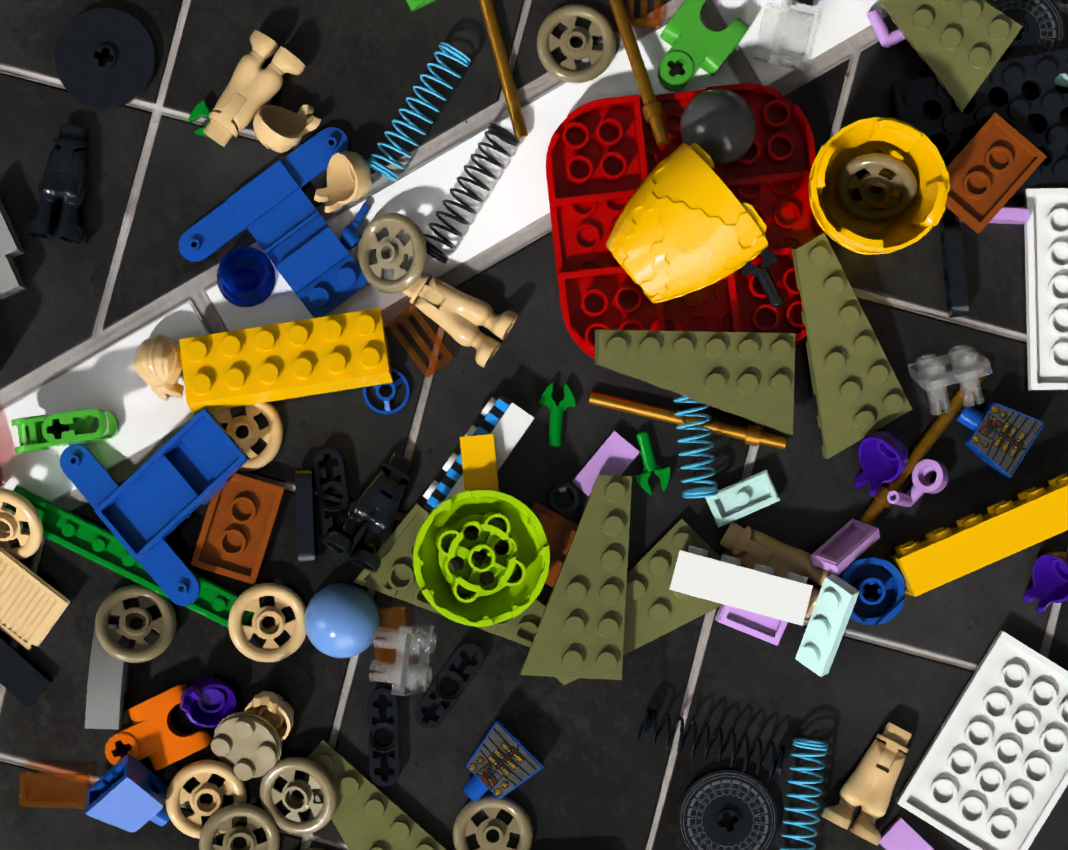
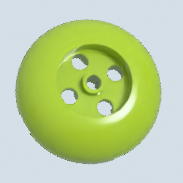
M467 490L443 500L424 519L414 542L413 569L422 594L440 614L452 621L468 626H493L496 623L520 615L538 597L549 572L550 549L539 519L520 500L496 490ZM468 526H475L478 529V536L473 540H468L464 536V531ZM500 540L508 543L509 548L505 554H497L495 551V544ZM482 549L484 551L483 559L475 561L473 553L475 551L480 552ZM456 556L461 557L463 560V567L457 571L449 567L450 560ZM490 571L493 573L494 579L491 584L483 585L480 582L482 572Z

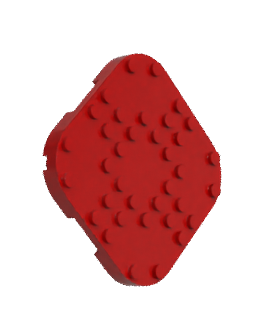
M754 83L706 87L705 90L655 95L657 102L662 104L665 113L663 121L670 139L669 143L662 146L657 145L651 125L645 121L642 112L644 104L639 95L598 99L572 111L559 125L550 140L545 168L562 318L572 340L584 353L595 359V329L795 333V343L806 336L805 324L802 323L801 316L803 309L800 290L797 289L791 248L817 233L823 232L813 215L808 191L810 172L816 158L813 133L806 116L797 104L795 106L780 91L774 88ZM726 89L737 93L750 105L756 119V134L749 150L738 160L726 165H715L712 170L740 203L746 202L752 205L767 226L765 234L768 247L765 249L769 250L778 259L776 262L771 263L769 272L784 300V303L776 308L771 306L758 278L750 274L743 278L741 268L700 290L653 304L643 293V288L631 279L614 258L612 252L606 247V242L616 221L633 194L652 170L683 143L680 134V121L685 107L695 96L707 90ZM758 255L750 262L753 265L758 266L759 269H761L760 264L762 259L761 256Z

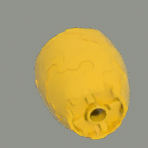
M885 117L858 120L842 128L823 144L813 162L808 184L810 206L822 230L842 247L865 255L891 253L919 241L933 226L939 223L946 209L947 195L950 190L949 173L933 142L911 124L895 118ZM876 149L903 161L912 170L917 182V195L911 207L899 217L882 222L866 221L851 215L840 205L835 193V181L840 169L851 159L872 153ZM886 168L880 171L890 178L895 175L893 171ZM893 187L891 196L901 198L903 188ZM851 189L849 192L853 198L854 189ZM885 202L879 205L871 204L870 208H885Z
M682 143L652 170L628 201L606 242V247L612 252L614 258L631 279L643 288V293L653 304L681 297L709 286L739 270L768 247L765 234L767 226L752 205L746 202L740 203L729 188L712 170L715 166L712 158L697 143L689 146Z

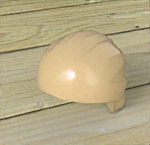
M264 105L259 107L254 115L253 129L257 139L266 148L283 153L299 143L301 138L309 131L316 129L320 125L321 119L312 116L314 107L309 105H302L298 113L279 106Z
M352 151L339 152L331 157L327 167V187L316 189L314 196L315 201L326 202L324 205L325 213L333 212L339 206L354 202L368 194L371 190L372 174L367 161L360 154Z
M157 335L144 340L134 356V370L143 381L151 386V390L160 399L167 401L169 395L182 398L184 386L176 382L182 371L179 343L164 335Z
M262 691L255 695L244 709V712L257 714L269 721L277 730L281 742L292 730L294 710L280 694L272 691Z

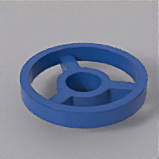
M392 368L391 371L401 378L393 383H387V385L392 387V394L389 397H382L380 394V388L386 384L370 386L376 389L377 397L384 401L385 411L378 410L372 406L367 397V387H363V397L366 404L379 414L389 415L396 413L406 405L409 399L410 387L407 379L402 373ZM404 382L406 386L405 399L399 407L390 410V400L396 395V387Z

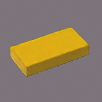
M494 434L460 437L465 491L474 489L499 491Z

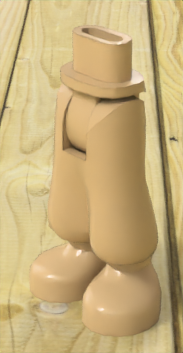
M254 30L249 39L252 51L244 55L238 62L227 87L212 112L207 116L210 122L202 131L223 147H225L232 136L237 137L239 135L238 132H241L252 121L259 107L264 106L279 92L283 85V75L285 73L300 75L306 68L304 63L282 46L278 47L274 40L257 30ZM274 55L271 63L263 69L265 61Z
M429 273L426 276L421 274L413 286L402 291L403 294L411 298V304L415 305L422 313L441 326L460 345L474 347L476 349L475 360L483 368L493 358L501 343L481 332L479 326H484L495 336L504 340L518 317V314L512 310L498 315L493 312L492 306L486 301L464 293L448 283L432 277Z
M732 521L719 545L731 551L730 556L742 559L741 564L745 567L754 569L755 563L775 568L773 575L787 578L788 572L806 576L822 587L825 577L834 574L812 565L810 553L778 541L755 529L751 530V527L748 525L745 529ZM815 587L812 588L805 615L806 618L811 616L820 590Z
M888 722L882 735L877 733L876 739L865 753L861 762L842 786L839 793V804L824 808L821 816L848 830L856 807L861 806L860 814L853 822L849 831L878 846L881 841V833L876 828L875 821L883 817L887 811L893 789L906 758L904 753L908 754L909 752L906 746L912 734Z

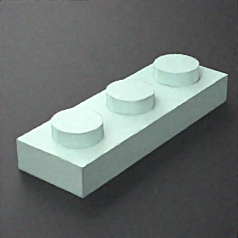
M835 574L826 576L795 657L797 661L820 677L828 674L860 592Z

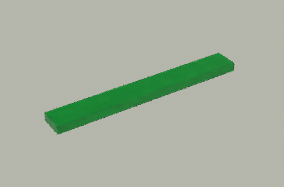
M16 485L14 491L29 500L38 511L43 524V537L168 598L142 565L135 561L110 530ZM7 503L5 508L16 512V507ZM22 521L23 527L30 530L28 522ZM194 573L200 582L201 591L194 603L184 607L228 628L230 610L240 595ZM244 611L242 617L243 625H248L254 612Z

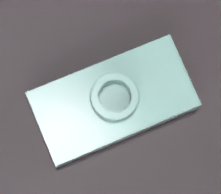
M767 470L718 490L719 493L715 496L705 497L718 527L780 501Z

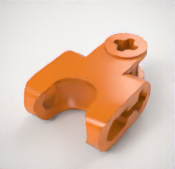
M178 684L127 709L133 725L116 733L105 745V755L111 764L116 765L126 756L124 752L120 754L117 752L116 748L121 745L120 740L123 744L129 743L132 749L127 753L134 756L138 761L149 756L155 771L207 747L213 741L207 730L201 729L194 733L183 734L172 726L170 719L171 711L177 704L181 703L180 698L183 690L187 688V684Z

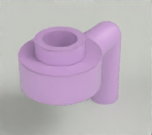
M879 8L866 14L882 47L890 48L907 40L899 29L892 32L889 31Z
M932 459L920 461L912 472L914 485L906 493L890 491L887 495L888 502L899 506L911 507L924 493L936 494L941 492L948 483L949 475L947 468L941 462ZM936 472V480L934 483H931L930 475Z

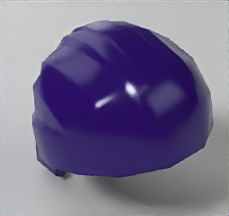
M877 431L863 439L858 451L863 472L855 477L854 487L861 488L871 483L869 494L870 496H875L880 490L881 485L892 482L903 473L908 463V450L904 441L899 436L890 431Z
M1055 550L1046 552L1034 563L1032 568L1034 587L1025 591L1022 601L1032 602L1038 599L1037 613L1044 612L1052 602L1061 603L1068 600V552Z
M211 676L196 681L183 690L180 698V709L186 712L189 720L195 725L203 728L217 727L224 717L235 713L237 700L227 683Z

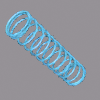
M440 42L439 49L441 51L434 52L436 60L441 65L433 62L427 63V68L434 76L428 74L420 75L421 81L428 88L419 85L413 86V91L420 99L406 97L407 104L414 111L406 108L399 109L400 115L408 123L397 119L392 120V125L402 135L392 131H384L386 138L394 146L384 142L377 143L378 148L388 158L379 154H370L371 158H368L367 163L370 168L393 182L399 179L398 175L379 163L374 157L385 160L401 169H405V166L387 153L381 145L409 158L412 155L398 145L388 134L419 146V143L404 133L395 122L426 135V132L408 119L402 111L413 114L430 124L433 123L431 119L420 112L409 100L419 102L436 112H440V109L425 99L416 88L447 101V98L430 86L423 77L433 79L452 90L454 89L452 85L435 73L430 65L461 78V75L447 66L437 54L449 57L465 67H469L468 65L471 62V59L465 53L447 42Z
M687 397L675 398L673 400L675 403H700L695 400H687L689 399ZM708 405L675 413L676 416L707 417L697 422L678 425L676 429L709 431L704 434L677 440L678 443L710 444L703 448L678 454L679 456L711 458L703 462L683 465L680 467L681 470L713 471L706 475L682 479V483L714 484L711 487L683 490L682 497L703 498L715 496L719 493L716 482L700 480L713 476L717 472L714 468L701 466L714 461L715 456L697 453L712 448L714 443L706 440H693L708 436L713 432L712 429L707 427L694 426L708 422L711 419L710 415L690 413L709 407Z
M794 738L792 743L794 746L822 750L824 753H791L792 756L810 760L823 766H790V770L811 774L821 779L788 780V783L808 787L820 793H787L786 796L805 800L818 806L809 808L784 807V809L802 813L817 820H783L782 822L785 824L806 828L813 831L814 834L794 835L782 833V837L800 840L811 844L813 847H780L779 849L814 850L816 848L815 843L804 838L815 837L818 834L817 830L807 826V824H815L820 819L815 814L807 811L818 810L822 806L819 802L806 797L822 795L823 791L809 784L821 783L825 779L822 775L809 770H821L826 767L824 762L812 757L828 754L829 744L818 740Z

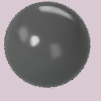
M711 89L698 94L687 104L680 121V134L683 143L688 146L697 143L712 158L714 165H726L741 158L751 147L756 134V119L752 108L740 95L726 89Z

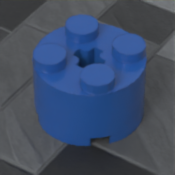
M860 556L839 575L836 574V576L860 591L850 616L851 620L865 625L884 624L892 620L902 609L905 600L904 578L900 571L887 560L872 556ZM865 584H875L872 589L875 594L873 597L862 595L865 592L863 588Z

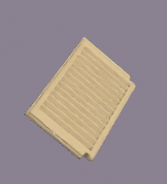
M0 546V629L27 650L32 648V644L39 647L71 601Z

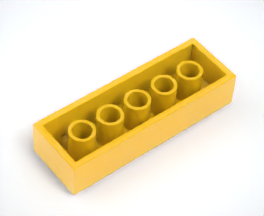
M380 308L179 339L186 402L194 414L199 413L203 408L214 411L393 383L385 322Z
M1067 473L1048 480L1050 486L1046 488L1044 486L1036 488L1035 486L1018 493L1019 500L1014 502L1012 500L1007 502L1002 500L986 507L987 514L975 515L973 513L956 520L957 527L950 529L949 527L944 529V527L932 530L925 534L927 540L919 543V541L913 542L911 540L894 548L896 553L888 556V558L904 578L905 594L916 597L1067 531Z

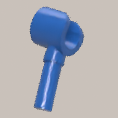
M363 203L354 220L341 231L340 241L349 250H352L362 238L356 229L360 226L371 208L366 203Z

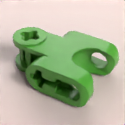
M685 0L660 35V38L672 47L660 63L657 76L659 83L669 91H679L687 86L699 68H702L714 77L746 35L749 24L741 18H736L726 29L712 31L703 25L700 18V12L705 7L707 0ZM676 66L680 67V74L677 73L674 77L669 74L670 69H674Z
M83 409L55 413L48 416H30L11 420L12 426H17L20 446L15 447L16 454L43 451L59 446L106 441L114 438L119 429L116 415L111 411H102L100 409ZM98 418L99 428L95 432L92 428V423ZM66 425H69V431H64L61 433V428H65Z

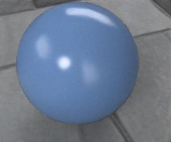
M334 583L322 588L311 598L305 611L304 625L310 642L320 652L334 658H349L362 653L373 643L379 631L380 614L376 602L366 590L351 583Z

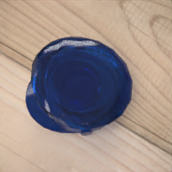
M237 247L230 250L222 258L217 269V284L221 294L230 303L239 307H253L263 303L271 295L275 286L276 274L270 259L262 251L253 247Z

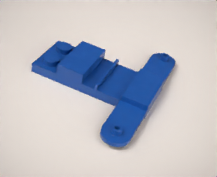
M336 127L325 128L281 161H277L226 199V202L185 231L178 243L181 255L188 261L201 262L245 229H248L314 318L328 315L369 283L365 279L361 268L301 188L327 169L329 160L334 154L348 150L349 140L346 134Z
M205 408L197 413L122 485L116 482L88 448L78 444L67 447L61 454L60 466L65 475L95 509L94 512L135 561L142 565L173 603L180 606L194 603L201 591L200 582L166 541V536L186 518H189L190 514L201 504L206 505L229 483L228 479L250 458L209 410Z

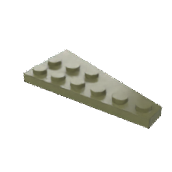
M877 0L890 15L891 20L919 57L926 62L935 74L942 87L952 96L961 112L966 108L1023 27L984 0Z
M819 232L791 248L797 289L800 290L802 302V323L805 324L806 349L813 394L816 395L819 415H817V421L822 433L823 458L829 459L911 411L912 407L825 233Z
M595 329L594 364L680 394L719 410L746 418L755 423L771 427L788 435H793L795 333Z
M596 476L582 512V517L569 545V550L564 563H562L519 675L622 680L632 476Z
M416 503L377 552L381 558V566L375 573L364 569L353 583L440 614L422 594L413 569L415 538L421 524L429 513ZM475 551L473 553L475 561H480L484 557L479 552ZM458 556L452 558L449 562V567L455 571L460 570L463 567L462 558ZM490 571L482 572L480 575V582L483 585L491 584L494 579L493 573ZM535 599L524 612L515 618L496 623L493 626L476 628L531 647L530 645L537 632L546 606Z
M682 518L627 572L623 655L721 606L717 602L669 590L680 550L688 551L690 545L709 550L707 557L721 560V557ZM555 677L563 685H566L578 679L569 677Z
M325 739L307 757V759L322 766L334 782L337 792V805L331 819L349 850H449ZM314 789L321 802H323L322 789Z

